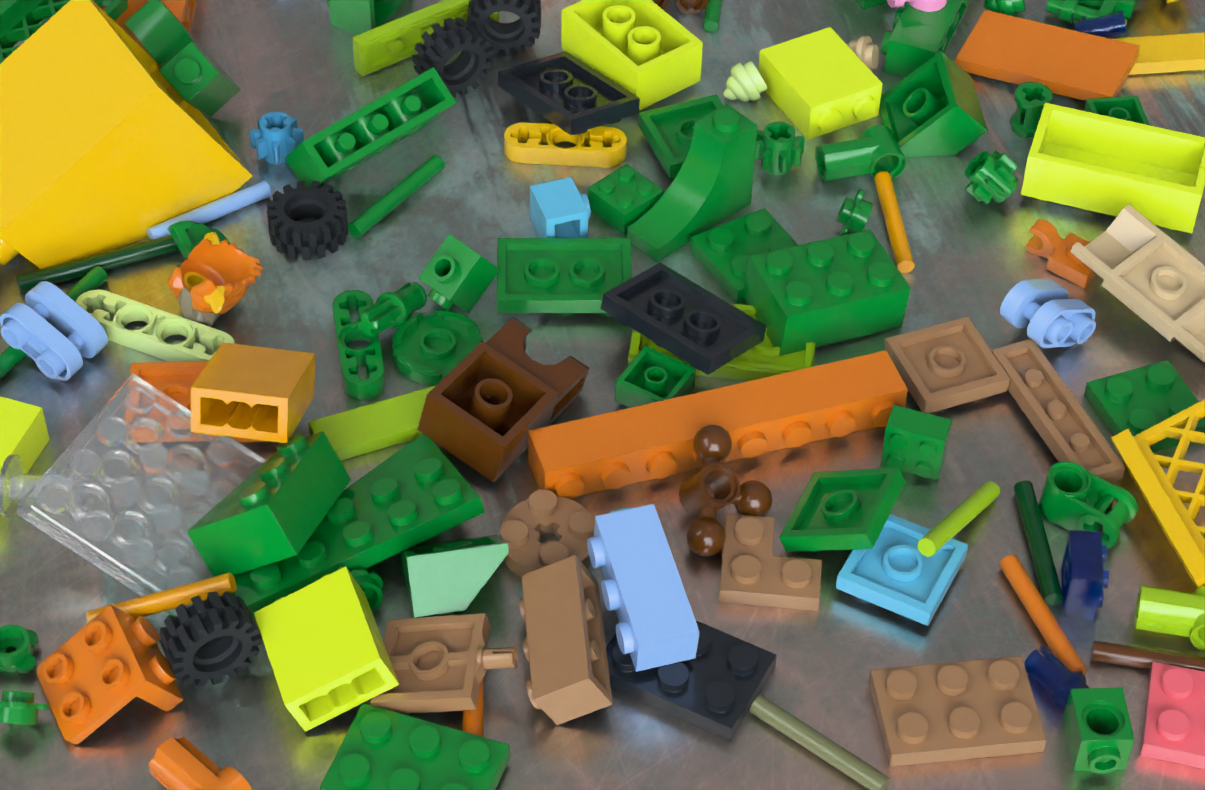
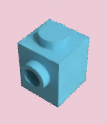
M572 177L530 186V219L539 238H588V218L591 216L589 200L584 192L579 193Z

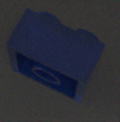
M1069 530L1060 567L1061 590L1064 597L1062 601V618L1094 620L1097 608H1102L1104 592L1102 588L1108 587L1109 571L1108 569H1103V564L1107 560V545H1102L1101 532Z

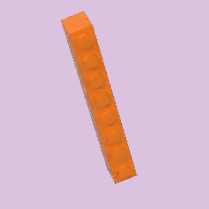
M885 350L529 430L528 463L539 490L547 489L554 492L556 496L572 500L587 494L609 489H619L626 485L652 479H662L673 474L702 468L703 461L696 455L693 441L696 433L707 425L721 426L731 436V452L720 463L742 458H753L760 454L790 447H800L807 443L833 437H843L850 433L876 427H886L893 405L905 407L908 389L888 352Z

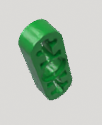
M348 290L338 294L332 303L343 388L345 393L353 399L371 400L378 397L385 388L384 364L379 334L374 337H367L363 330L357 328L356 322L351 323L349 312L357 311L359 318H361V313L374 304L369 294L360 290ZM357 339L366 340L370 343L369 346L363 349H351L347 346L349 342ZM366 366L368 379H360L358 367Z

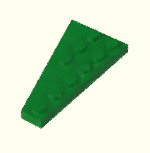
M421 434L347 487L296 556L234 575L237 590L232 594L234 598L240 596L255 621L254 612L272 604L279 598L286 597L310 585L325 575L331 574L345 566L350 572L356 569H366L485 513L481 498L434 442L426 435Z

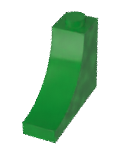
M149 0L125 22L126 26L161 67L160 73L187 103L208 117H212L241 90L161 0Z
M728 104L696 121L689 151L674 181L649 211L627 227V238H631V243L657 263L689 243L690 237L710 230L750 205L757 125Z

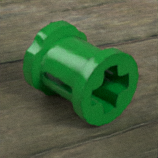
M1027 82L1019 85L1015 90L1014 100L1017 103V108L1010 118L1012 132L1023 138H1034L1044 104L1052 103L1053 93L1047 86L1036 82Z

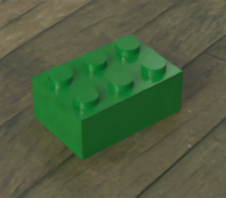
M871 229L749 256L742 296L747 304L752 305L756 310L755 317L757 320L767 326L766 335L774 347L778 346L780 348L779 355L782 356L806 350V343L810 342L815 343L816 348L901 328L911 287Z

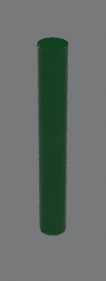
M1020 481L1015 484L1014 492L1042 597L1048 606H1056L1064 600L1034 487L1030 481Z

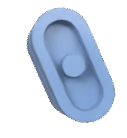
M1027 279L1017 283L1005 296L1000 307L1001 317L1016 328L1027 327V336L1042 348L1069 347L1076 343L1082 344L1090 338L1096 327L1094 322L1095 310L1080 299H1068V291L1053 279Z
M47 281L39 282L25 295L26 305L15 303L0 316V332L3 339L11 347L21 349L36 362L40 371L52 379L57 378L64 381L70 379L82 368V357L93 358L108 343L106 332L101 324L57 286Z

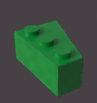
M324 431L308 437H304L302 433L295 434L290 437L288 443H280L277 446L278 451L187 531L213 577L229 572L234 576L296 556L351 481Z

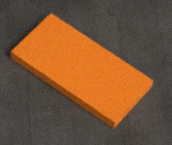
M984 10L956 56L955 63L967 73L1016 85L1036 82L1047 86L1054 94L1086 101L1093 98L1118 96L1139 57V45Z

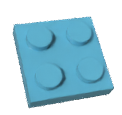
M890 514L873 549L852 550L837 575L836 589L928 626L966 558L968 544L952 538L933 556H924L918 550V542L931 530Z

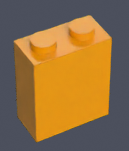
M222 342L191 386V432L288 443L314 398L315 353Z

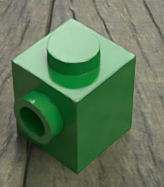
M449 234L418 278L432 288L427 296L450 311L455 304L469 314L500 269Z

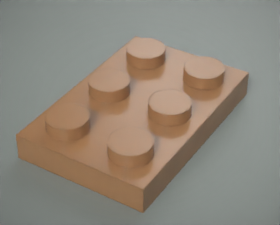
M1022 656L870 670L869 686L889 767L1044 752L1047 738Z

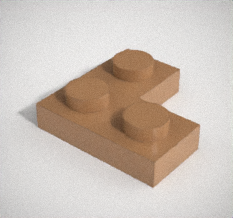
M726 513V540L723 544L718 602L818 611L822 560L773 556L775 518Z

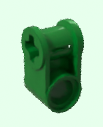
M1069 461L1058 462L1050 467L1038 503L1040 513L1046 520L1065 528L1099 549L1113 547L1119 539V529L1124 523L1131 522L1139 509L1136 499L1126 489L1113 485L1087 471L1081 465ZM1117 500L1116 505L1112 509V501ZM1103 525V532L1099 534L1098 530Z

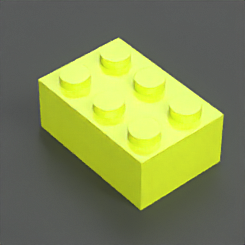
M581 0L561 10V49L639 97V111L701 81L703 42L652 0Z

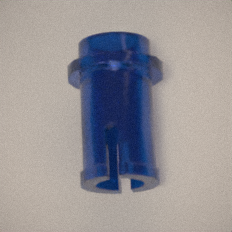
M1123 11L1089 20L1084 16L1082 21L1075 23L1076 31L1109 39L1123 36L1128 37Z
M1041 646L1039 651L1035 649L1024 663L1026 672L1032 675L1052 694V702L1057 707L1066 708L1070 689L1089 688L1086 684V677L1081 672H1072L1047 646Z

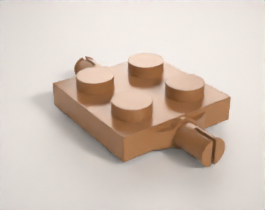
M486 613L388 619L383 643L399 685L372 698L371 705L401 714L476 710L481 681L488 669H516L519 660L516 646L487 648L491 625Z

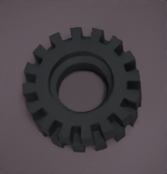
M471 0L468 6V21L490 43L494 55L498 56L499 49L505 50V56H512V49H516L518 54L525 52V44L531 48L535 44V38L538 39L540 36L541 1ZM508 11L518 15L520 18L511 23H500L489 16L496 12Z
M451 18L445 19L444 27H441L438 23L431 26L434 32L429 35L425 31L421 36L425 41L424 44L417 43L414 48L418 53L412 55V61L415 64L413 66L414 70L420 75L434 67L453 98H456L457 91L461 96L468 94L467 87L471 85L475 90L479 86V83L476 81L479 77L485 80L488 73L484 68H492L493 61L490 57L494 56L490 47L491 45L470 21L467 20L465 22L463 18H456L455 23ZM461 51L459 56L453 62H451L448 65H445L446 62L454 54Z
M305 181L297 182L298 188L293 189L288 184L283 187L284 194L276 191L272 195L273 200H269L267 204V220L270 241L273 246L276 245L279 253L283 254L288 250V257L296 259L299 253L302 254L303 260H311L310 254L316 253L318 259L326 257L325 250H329L333 254L338 251V244L343 246L346 242V235H348L345 199L343 200L339 190L333 191V186L326 184L321 189L320 182L312 181L311 187H305ZM306 218L318 219L313 222H297Z
M217 591L208 592L207 600L202 601L198 595L191 598L193 605L187 608L182 603L175 608L178 616L168 615L164 620L166 627L160 628L159 635L161 639L159 642L175 677L178 680L181 678L183 684L190 685L194 681L196 687H204L207 679H210L213 685L222 683L221 676L228 674L230 679L238 675L236 671L238 666L246 669L251 664L248 656L257 657L260 651L257 645L262 644V637L247 605L240 596L234 598L231 592L225 591L220 598Z

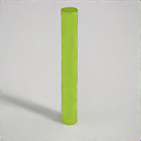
M986 481L918 542L920 553L931 557L1000 495L998 484L993 481Z

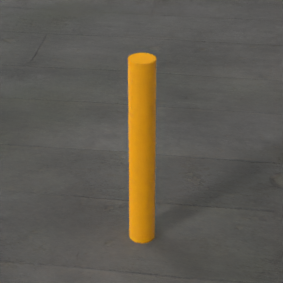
M879 172L875 175L874 182L896 266L900 273H908L914 269L915 265L891 175L888 172Z
M229 572L111 605L137 619L139 616L145 617L175 609L182 603L185 606L193 604L191 598L198 595L202 601L207 600L208 592L217 591L219 596H222L225 591L234 593L237 590L233 574ZM108 606L87 611V622L89 623Z

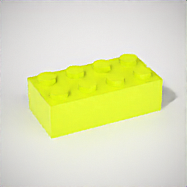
M1045 103L1028 154L1021 195L1116 217L1129 204L1156 226L1192 234L1205 186V137Z

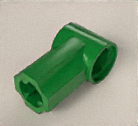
M884 125L869 127L861 133L858 139L816 146L815 149L817 173L822 182L871 174L874 178L877 173L883 171L888 172L893 180L901 175L907 165L906 158L893 132Z

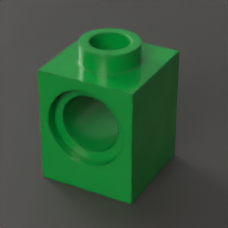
M1123 687L1070 689L1063 716V724L1073 771H1093L1105 774L1115 770H1126L1135 739Z

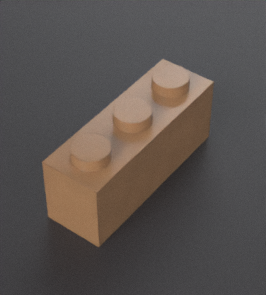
M576 555L522 575L523 598L519 599V608L526 622L527 638L523 639V650L530 665L531 679L526 683V688L533 706L538 710L542 709L556 725L613 705L597 579Z

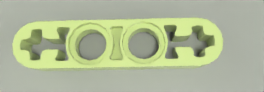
M100 289L90 290L81 294L76 300L78 305L101 324L109 341L168 362L210 361L222 342L235 344L232 336L224 331ZM133 321H144L147 323L144 328L139 330L124 328ZM179 334L187 337L185 341L179 344H167L164 342L171 335Z

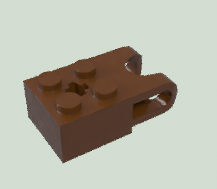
M516 318L509 320L486 343L482 341L427 394L417 429L492 482H495L528 448L529 430L550 426L577 398L583 389L590 369L572 356H568L555 365H543L532 360L525 353L526 338L532 329Z

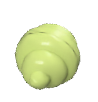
M750 60L744 65L739 62L731 68L730 77L726 81V89L723 95L730 100L740 99L743 102L750 100L754 102L760 99V93L768 88L757 68Z

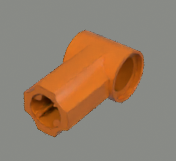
M171 736L157 747L156 754L148 763L150 774L168 790H253L247 780L231 766L220 769L184 736L179 739H174Z

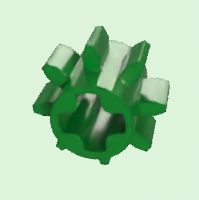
M772 122L765 126L764 131L757 130L755 160H761L762 170L770 174L781 175L789 172L792 165L797 167L801 165L805 138L803 136L795 137V129L790 124Z
M997 150L992 155L987 151L981 152L971 160L965 170V176L971 180L965 187V190L978 202L982 200L985 204H988L992 199L995 203H1001L1014 192L1018 185V179L1012 174L1018 165L1005 153L1000 154Z

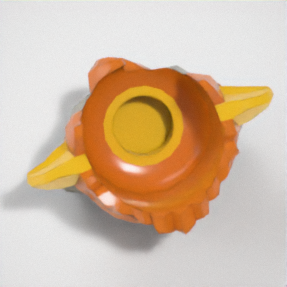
M216 232L207 233L204 239L193 248L188 258L181 262L167 279L168 286L178 299L183 318L209 327L214 325L220 315L230 311L244 297L249 285L255 283V277L261 275L263 266L259 264L260 260L246 254L235 243L229 244L228 240L219 242Z

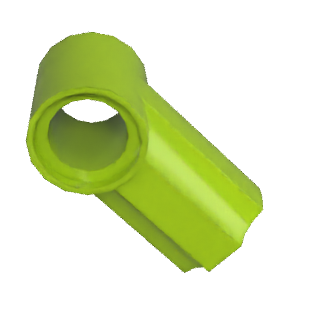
M1140 585L1133 626L1135 629L1190 637V641L1196 648L1205 651V586L1198 588L1194 593Z

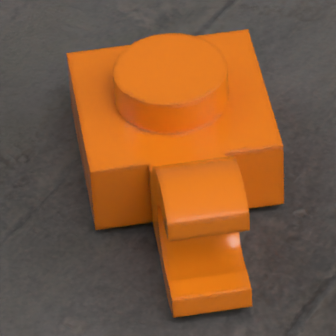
M1038 219L1030 228L1029 232L1034 236L1026 244L1025 249L1033 255L1048 259L1047 270L1083 289L1096 276L1091 269L1070 252L1072 246L1077 242L1085 247L1090 243L1089 241L1071 232L1065 239H1062L1055 226L1044 219Z

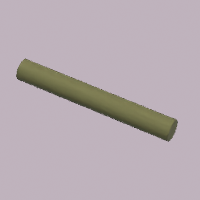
M759 695L753 701L750 713L869 790H886L891 781L890 777L766 697Z

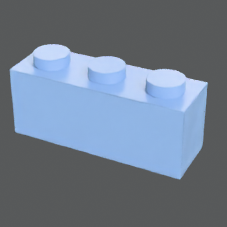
M650 504L595 516L594 537L587 539L588 553L592 566L594 568L601 567L605 578L601 582L602 595L607 610L616 611L619 623L616 624V636L622 654L630 653L636 672L696 658L700 632L655 505Z

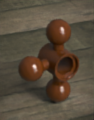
M707 425L696 433L693 447L696 455L703 461V467L686 478L679 489V498L683 508L689 514L699 517L687 530V544L695 554L704 557L717 554L723 548L726 540L725 530L716 520V512L729 504H734L740 515L763 517L771 509L773 501L771 491L764 483L751 480L740 485L735 471L730 466L720 463L730 454L732 439L727 430L718 425ZM705 483L712 488L714 498L706 491Z

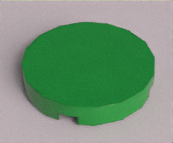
M434 310V315L422 317V313L408 318L396 330L393 336V360L400 373L413 382L435 386L483 341V338L476 323L463 314L448 310Z

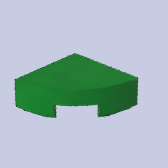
M188 220L174 223L167 228L185 260L207 233L216 232L219 242L228 240L219 230Z

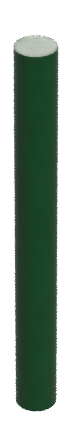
M167 235L15 277L20 293L30 291L41 281L57 284L83 277L94 266H100L104 270H109L180 250L172 236Z

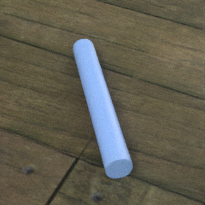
M264 180L147 229L148 238L152 240L171 235L167 228L180 221L188 220L204 225L271 197L270 187Z

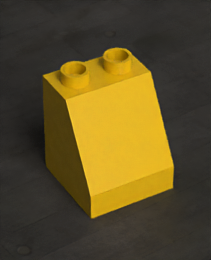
M70 0L0 64V264L4 266L19 253L39 269L124 247L148 237L147 229L235 193L253 176L205 115L187 103L160 73L161 67L156 60L93 0Z

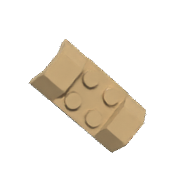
M1129 204L1122 209L1105 232L1085 247L1079 242L1072 246L1070 252L1104 280L1102 286L1168 341L1171 342L1176 339L1205 363L1204 264Z

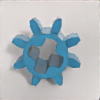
M277 111L267 113L257 119L258 129L250 130L251 147L256 148L258 159L264 158L265 161L274 165L286 164L285 157L304 141L303 129L298 128L297 118L295 117L290 118L288 114Z

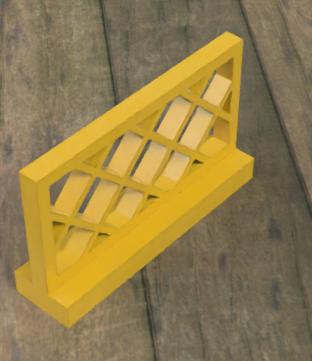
M1205 399L1135 436H1132L1129 429H1126L1111 437L1123 464L1196 589L1205 586V527L1197 526L1194 523L1200 507H1205V464L1184 460L1190 442L1205 444V433L1195 431L1198 421L1205 417ZM1166 437L1180 440L1173 458L1153 454L1149 446ZM1162 467L1169 468L1167 474H1165ZM1179 470L1201 474L1195 493L1174 489L1173 485ZM1182 502L1190 504L1188 511Z

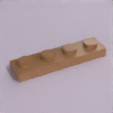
M1032 339L991 350L1010 378L1008 391L1058 462L1069 461L1077 463L1109 483L1122 480L1125 465Z

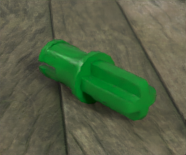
M408 282L395 292L381 294L373 306L361 313V318L356 321L357 328L363 330L367 337H374L389 327L401 326L406 322L408 315L426 305L427 294L425 289L417 282L411 284Z

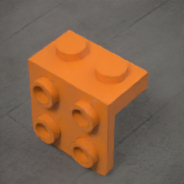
M110 604L39 664L37 677L66 741L72 744L81 743L136 696L166 712L171 711L183 701V697L174 681L176 677L171 666L157 645L160 636L155 627L146 618L139 616L136 619Z

